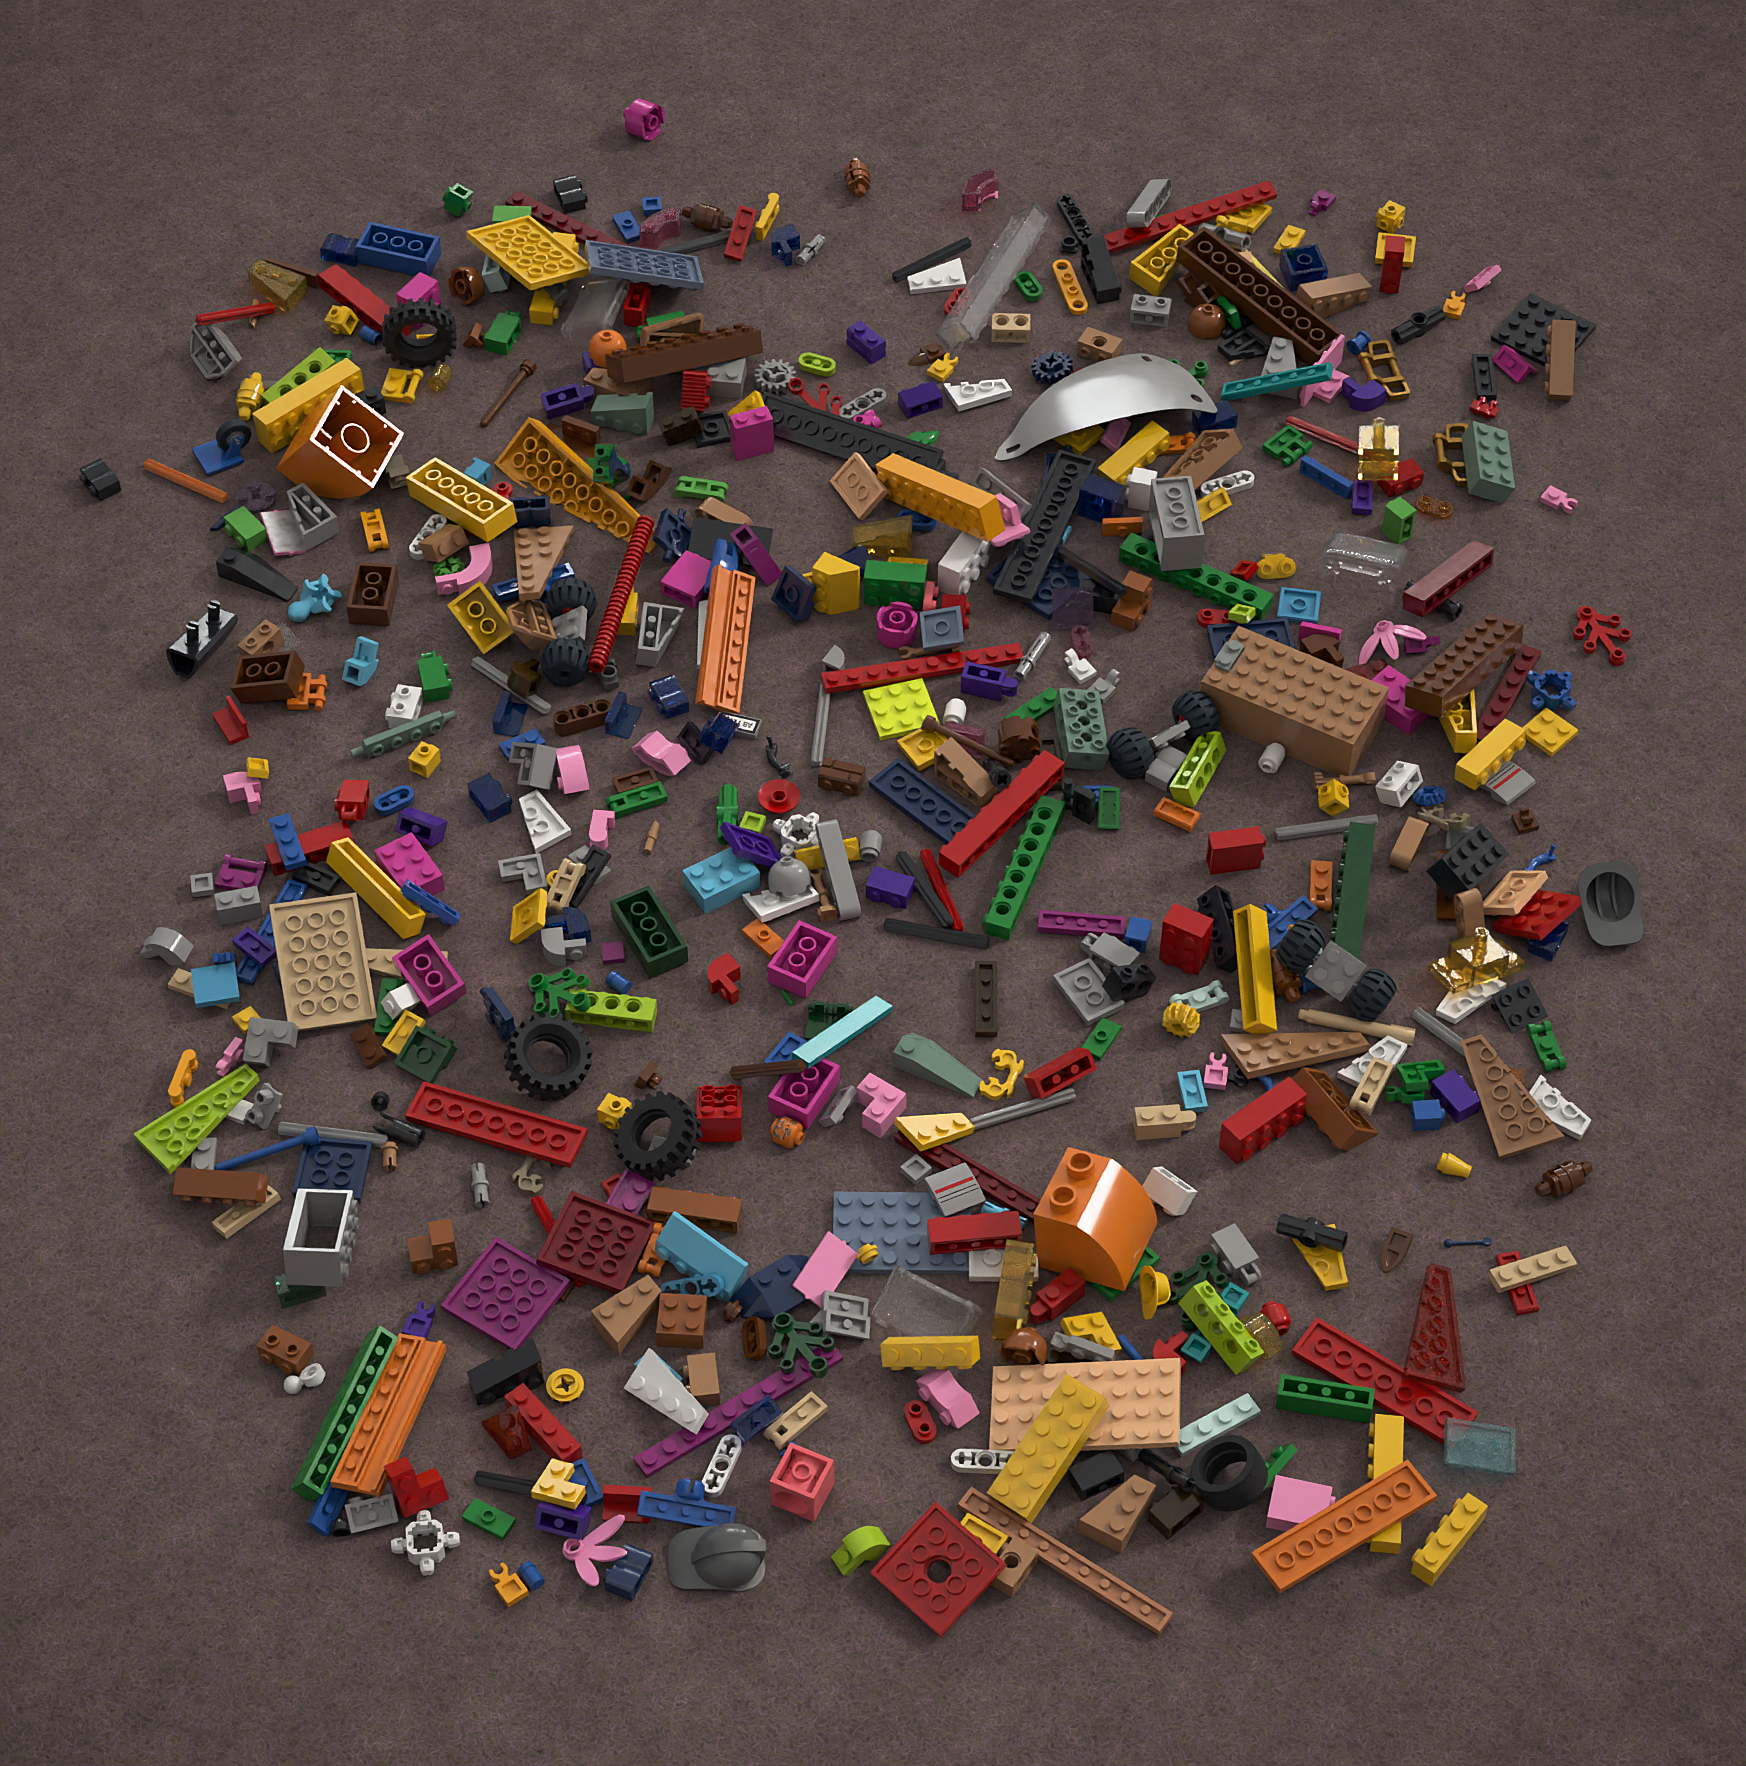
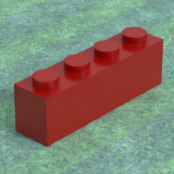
M346 820L297 835L306 861L312 864L327 860L331 842L347 837L354 842ZM276 842L264 846L266 857L274 876L297 869L286 871Z
M1003 1211L1001 1213H980L978 1215H957L956 1217L927 1219L930 1255L1021 1247L1022 1230L1019 1212Z
M524 1383L504 1396L506 1410L551 1459L573 1463L583 1458L582 1446Z

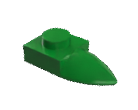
M916 431L906 438L931 445L936 441L939 431L923 433Z

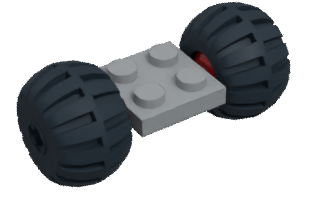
M569 577L568 579L563 578L555 582L546 596L547 610L553 618L551 623L556 639L552 640L544 648L540 659L545 677L552 683H558L560 686L579 684L590 672L588 669L590 652L582 642L585 641L586 622L592 617L597 606L596 595L592 587L587 582L582 581V579Z
M1192 690L1183 693L1176 699L1172 707L1173 719L1176 725L1148 740L1136 728H1123L1115 731L1106 743V747L1109 750L1108 759L1114 770L1126 779L1142 777L1149 769L1151 763L1154 762V751L1167 746L1173 740L1183 736L1190 741H1196L1197 737L1203 733L1217 731L1220 726V714L1213 700L1202 691Z
M1297 920L1275 951L1279 963L1289 971L1302 973L1312 961H1315L1305 977L1340 1002L1351 987L1354 988L1346 1000L1347 1009L1356 1019L1374 1022L1388 1006L1397 991V986L1392 977L1384 971L1369 969L1358 982L1357 979L1367 965L1331 940L1322 953L1319 954L1318 952L1326 942L1323 930L1318 924L1310 920Z

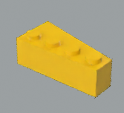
M1181 224L1176 226L1131 262L1129 279L1155 297H1158L1180 266L1176 261L1178 246L1194 233Z
M1474 689L1446 715L1439 718L1455 753H1468L1477 743Z

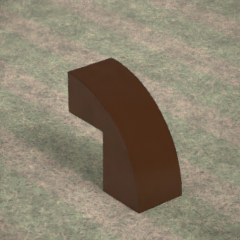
M650 459L643 478L633 475L626 494L642 501L653 498L665 484L673 468Z

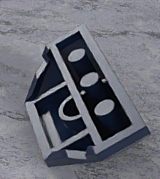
M803 1255L784 1256L750 1276L730 1301L734 1303L738 1300L740 1302L739 1305L743 1307L740 1315L745 1319L750 1316L760 1319H774L778 1313L791 1311L809 1300H806L803 1294L792 1287V1284L808 1262L809 1257Z

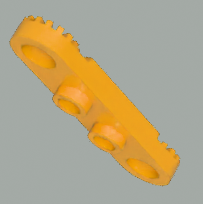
M1063 259L1055 261L1052 271L1069 311L1073 315L1085 314L1088 303L1071 263ZM1059 266L1062 267V266H1063V267H1065L1066 269H1065V270H1060V269H1058L1057 267H1059ZM1078 304V305H1081V306H1083V307H1082V308H1075V307H1073V306Z

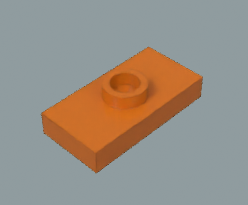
M1142 517L1102 519V536L1124 537L1130 535V533L1138 534L1142 532Z
M1163 797L1153 811V816L1191 832L1199 821L1201 813Z
M758 918L742 929V934L770 959L775 956L784 943L783 939Z

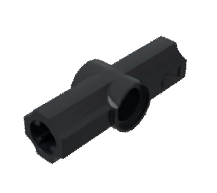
M1438 305L1423 313H1413L1410 320L1391 330L1393 341L1396 344H1402L1413 337H1422L1427 329L1445 320L1443 309Z
M1283 1213L1280 1215L1276 1227L1278 1234L1298 1239L1301 1244L1310 1248H1316L1319 1245L1342 1252L1347 1244L1348 1232L1326 1226L1321 1220L1313 1217L1305 1220Z

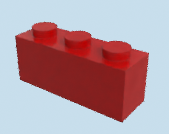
M1386 235L1380 274V292L1399 293L1405 252V237Z
M1076 1047L1023 1076V1079L1032 1097L1044 1099L1097 1070V1067L1089 1049Z

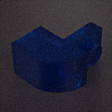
M791 224L780 227L772 233L771 255H777L779 261H783L785 266L793 265L792 251L800 249V235L795 225Z
M562 907V915H553L545 918L544 929L562 927L563 934L567 933L569 940L585 938L586 943L592 942L588 919L581 910L573 907Z

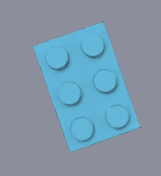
M731 847L682 870L683 885L704 914L741 897L742 894H747L760 888V872L749 859L736 857L732 853Z

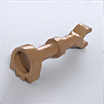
M903 646L899 648V653L907 654L901 656L903 661L930 654V656L935 655L936 652L950 649L952 653L960 652V646L926 652L923 647L914 649Z
M1314 772L1312 777L1314 791H1318V787L1333 779L1345 786L1346 784H1374L1376 780L1375 772L1354 776L1341 774L1338 777L1323 778L1321 772Z
M818 867V874H812L809 869L811 882L819 894V901L822 905L817 909L819 920L821 923L835 920L838 917V911L834 905L830 904L828 890L823 886L822 868Z

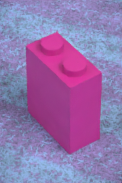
M767 406L729 416L731 449L737 461L774 451L773 418Z
M686 550L660 581L661 594L696 609L699 601H702L708 594L704 592V586L711 561Z

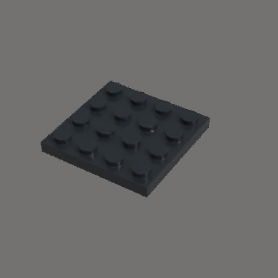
M1530 293L1493 333L1491 341L1501 346L1505 345L1515 350L1518 354L1545 367V363H1547V356H1545L1547 344L1546 329L1547 326H1550L1552 320L1576 321L1575 352L1596 329V324Z

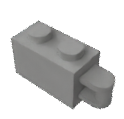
M1105 932L1100 937L1093 933H1088L1079 944L1080 948L1089 954V958H1091L1095 965L1108 973L1112 967L1139 963L1140 953L1135 948L1127 946L1116 937L1110 936Z
M1235 1223L1211 1234L1210 1252L1217 1255L1221 1261L1222 1269L1227 1275L1230 1274L1233 1280L1240 1277L1246 1286L1262 1279L1261 1272L1258 1269L1259 1257Z

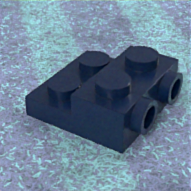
M786 565L771 600L777 604L778 608L789 614L792 620L796 622L806 621L809 619L815 605L812 598L817 587L791 565Z

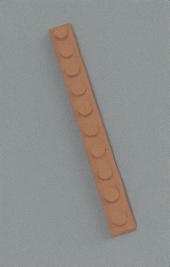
M971 1487L958 1503V1509L962 1512L969 1513L1008 1535V1541L1016 1537L1039 1551L1038 1560L1157 1635L1162 1633L1173 1618L1171 1611L975 1488Z

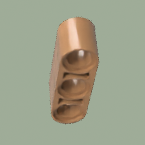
M708 497L695 510L697 518L738 524L747 523L753 526L752 520L747 515L713 497Z
M1409 816L1391 852L1388 864L1409 871V866H1412L1417 856L1416 852L1420 850L1424 841V835H1427L1430 823Z
M1473 888L1454 895L1457 935L1459 943H1462L1464 946L1462 948L1467 950L1486 943L1483 901L1479 890Z

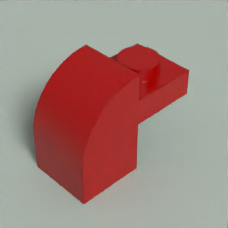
M726 953L710 964L708 968V987L712 995L718 992L723 1000L727 999L731 1005L738 1002L739 991L733 983L741 979L740 966L729 953Z
M1181 1330L1176 1336L1172 1335L1169 1337L1166 1343L1158 1339L1153 1347L1152 1359L1180 1358L1181 1376H1183L1186 1372L1187 1362L1179 1354L1189 1336Z

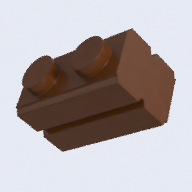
M826 757L818 773V787H822L826 791H839L847 796H858L865 780V766Z

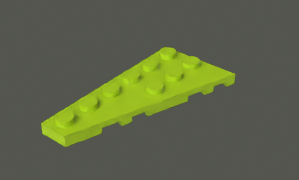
M244 1064L134 1133L136 1141L171 1175L176 1167L193 1152L260 1081L258 1074L247 1064Z

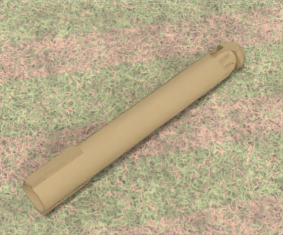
M1300 1009L1298 1019L1306 1020L1307 1023L1349 1032H1361V1034L1378 1038H1385L1388 1035L1410 1046L1413 1045L1416 1029L1399 1025L1361 1021L1352 1017L1309 1009V1011Z

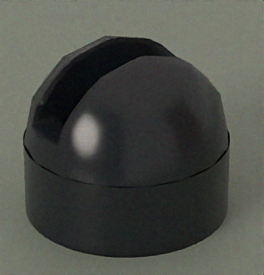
M383 1091L376 1092L371 1099V1106L377 1111L387 1109L390 1102L389 1095ZM379 1098L383 1099L381 1104L377 1102Z
M338 1517L333 1520L331 1525L332 1536L344 1537L350 1535L349 1522L345 1517Z

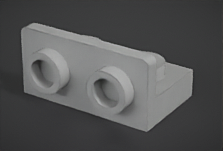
M385 1490L380 1498L372 1495L373 1498L363 1500V1496L349 1499V1504L345 1505L351 1534L399 1522L392 1493L387 1494Z

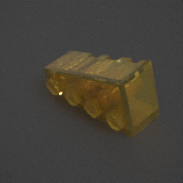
M1008 1239L1006 1241L991 1341L1003 1343L1005 1337L1012 1330L1021 1328L1022 1324H1027L1029 1310H1024L1025 1304L1030 1305L1032 1292L1027 1291L1028 1286H1033L1035 1272H1030L1031 1267H1036L1037 1253H1033V1243Z

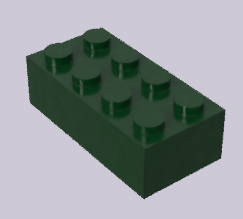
M649 885L610 901L611 916L649 978L688 962L686 943Z

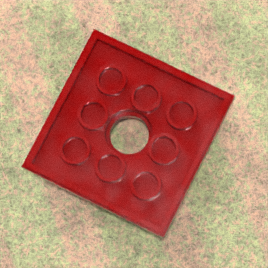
M935 1501L869 1573L933 1632L942 1638L1007 1567V1564ZM938 1561L946 1562L951 1567V1575L942 1583H935L928 1577L930 1566Z

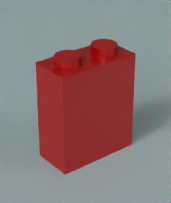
M1259 826L1208 833L1206 862L1210 875L1260 868L1261 860H1264L1263 847H1266L1265 835L1260 833Z

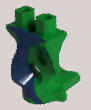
M595 444V458H587L586 463L594 470L593 482L611 486L615 489L616 486L630 479L632 468L627 460L618 456L616 444Z

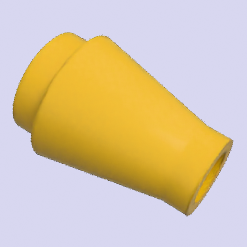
M1443 1152L1436 1167L1442 1174L1468 1178L1472 1168L1471 1165L1466 1164L1453 1154Z

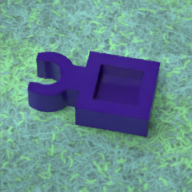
M420 1301L417 1304V1315L410 1313L402 1334L424 1337L426 1339L433 1325L430 1318L435 1314L434 1304H431L428 1310H423L424 1303Z

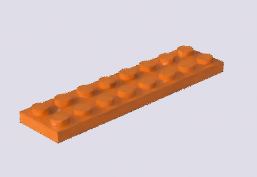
M1407 1459L1251 1552V1558L1280 1594L1434 1502L1437 1495Z

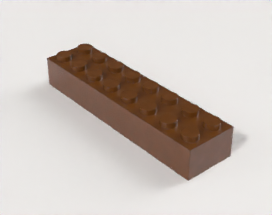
M735 323L730 328L721 326L717 327L716 331L702 330L697 335L683 334L681 335L682 338H665L664 342L660 343L658 341L647 342L646 346L632 345L627 350L614 349L612 353L605 354L608 377L622 383H628L763 353L761 330L755 329L751 325L746 326L744 323Z
M1495 614L1483 616L1405 685V707L1442 718L1522 646L1523 624L1511 619L1497 617Z

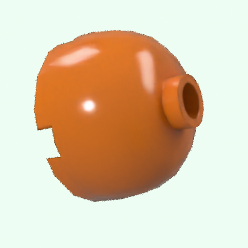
M602 330L594 334L589 343V357L593 360V363L607 368L605 354L612 353L614 349L627 350L623 336L614 330Z

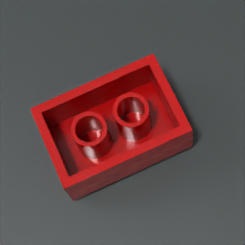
M1173 903L1162 922L1159 960H1162L1166 965H1174L1181 968L1185 973L1198 976L1210 955L1214 919Z

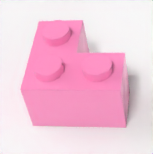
M869 1073L857 1087V1102L867 1107L862 1113V1128L881 1138L895 1122V1118L899 1117L906 1109V1093Z

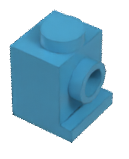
M474 457L472 459L473 464L466 468L464 474L484 486L492 478L491 465Z

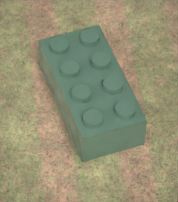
M1472 421L1461 436L1468 492L1472 495L1504 503L1515 489L1508 432Z

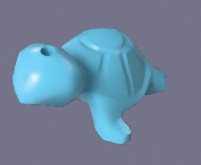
M322 574L317 581L309 583L308 579L303 582L300 601L292 603L288 608L290 620L300 623L308 618L309 613L330 612L333 602L342 598L341 592L332 590L328 585L329 579L327 575Z

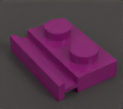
M626 1168L606 1204L638 1215L655 1183L637 1173L630 1172Z

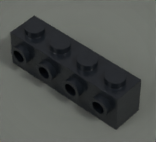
M1215 885L1197 898L1198 910L1200 914L1214 919L1210 948L1213 951L1215 965L1219 969L1233 973L1238 969L1233 916L1235 909L1229 891Z

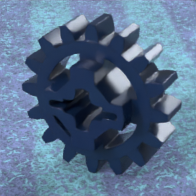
M1056 350L1053 353L1046 351V355L1039 354V358H1034V363L1031 364L1032 375L1036 381L1041 380V384L1048 382L1049 385L1053 382L1057 383L1059 380L1071 375V372L1074 371L1072 358L1069 357V354L1064 355L1063 351L1057 353Z

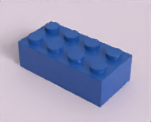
M374 222L368 223L356 245L358 263L415 276L419 272L430 276L442 254L439 236Z

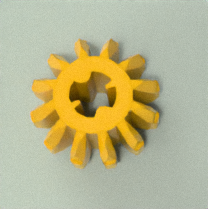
M1181 1001L1178 1004L1172 1002L1163 1013L1162 1025L1166 1027L1167 1032H1172L1174 1036L1179 1035L1181 1038L1184 1036L1191 1037L1198 1030L1200 1014L1196 1012V1008L1189 1007V1004L1184 1005Z

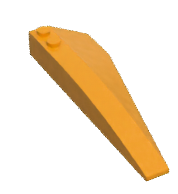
M528 417L494 464L511 480L527 488L519 480L529 482L541 492L534 491L538 496H541L543 493L550 496V503L553 505L563 504L565 511L589 523L594 522L598 525V528L608 530L614 536L629 543L637 518L640 515L611 486L593 482L594 470L541 421ZM654 529L651 532L645 552L650 554L658 545L653 541Z

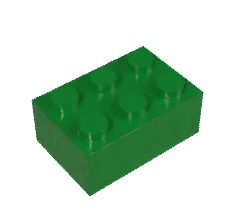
M866 560L864 604L890 606L892 602H903L909 604L913 609H923L927 584V565Z

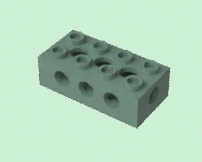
M1059 688L1053 707L1061 758L1065 762L1064 768L1103 770L1109 757V750L1106 747L1107 737L1099 691Z

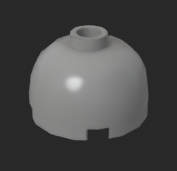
M793 857L781 858L770 868L768 873L769 890L773 894H776V891L782 892V896L805 892L806 886H811L808 867L802 861Z

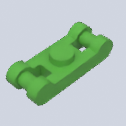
M680 476L674 495L681 498L692 497L705 500L708 497H713L724 503V494L727 493L728 485L720 481Z

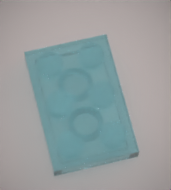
M1448 1417L1444 1421V1465L1513 1476L1516 1473L1515 1428Z

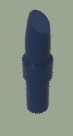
M237 505L231 511L221 516L210 528V531H218L225 526L224 516L241 507Z

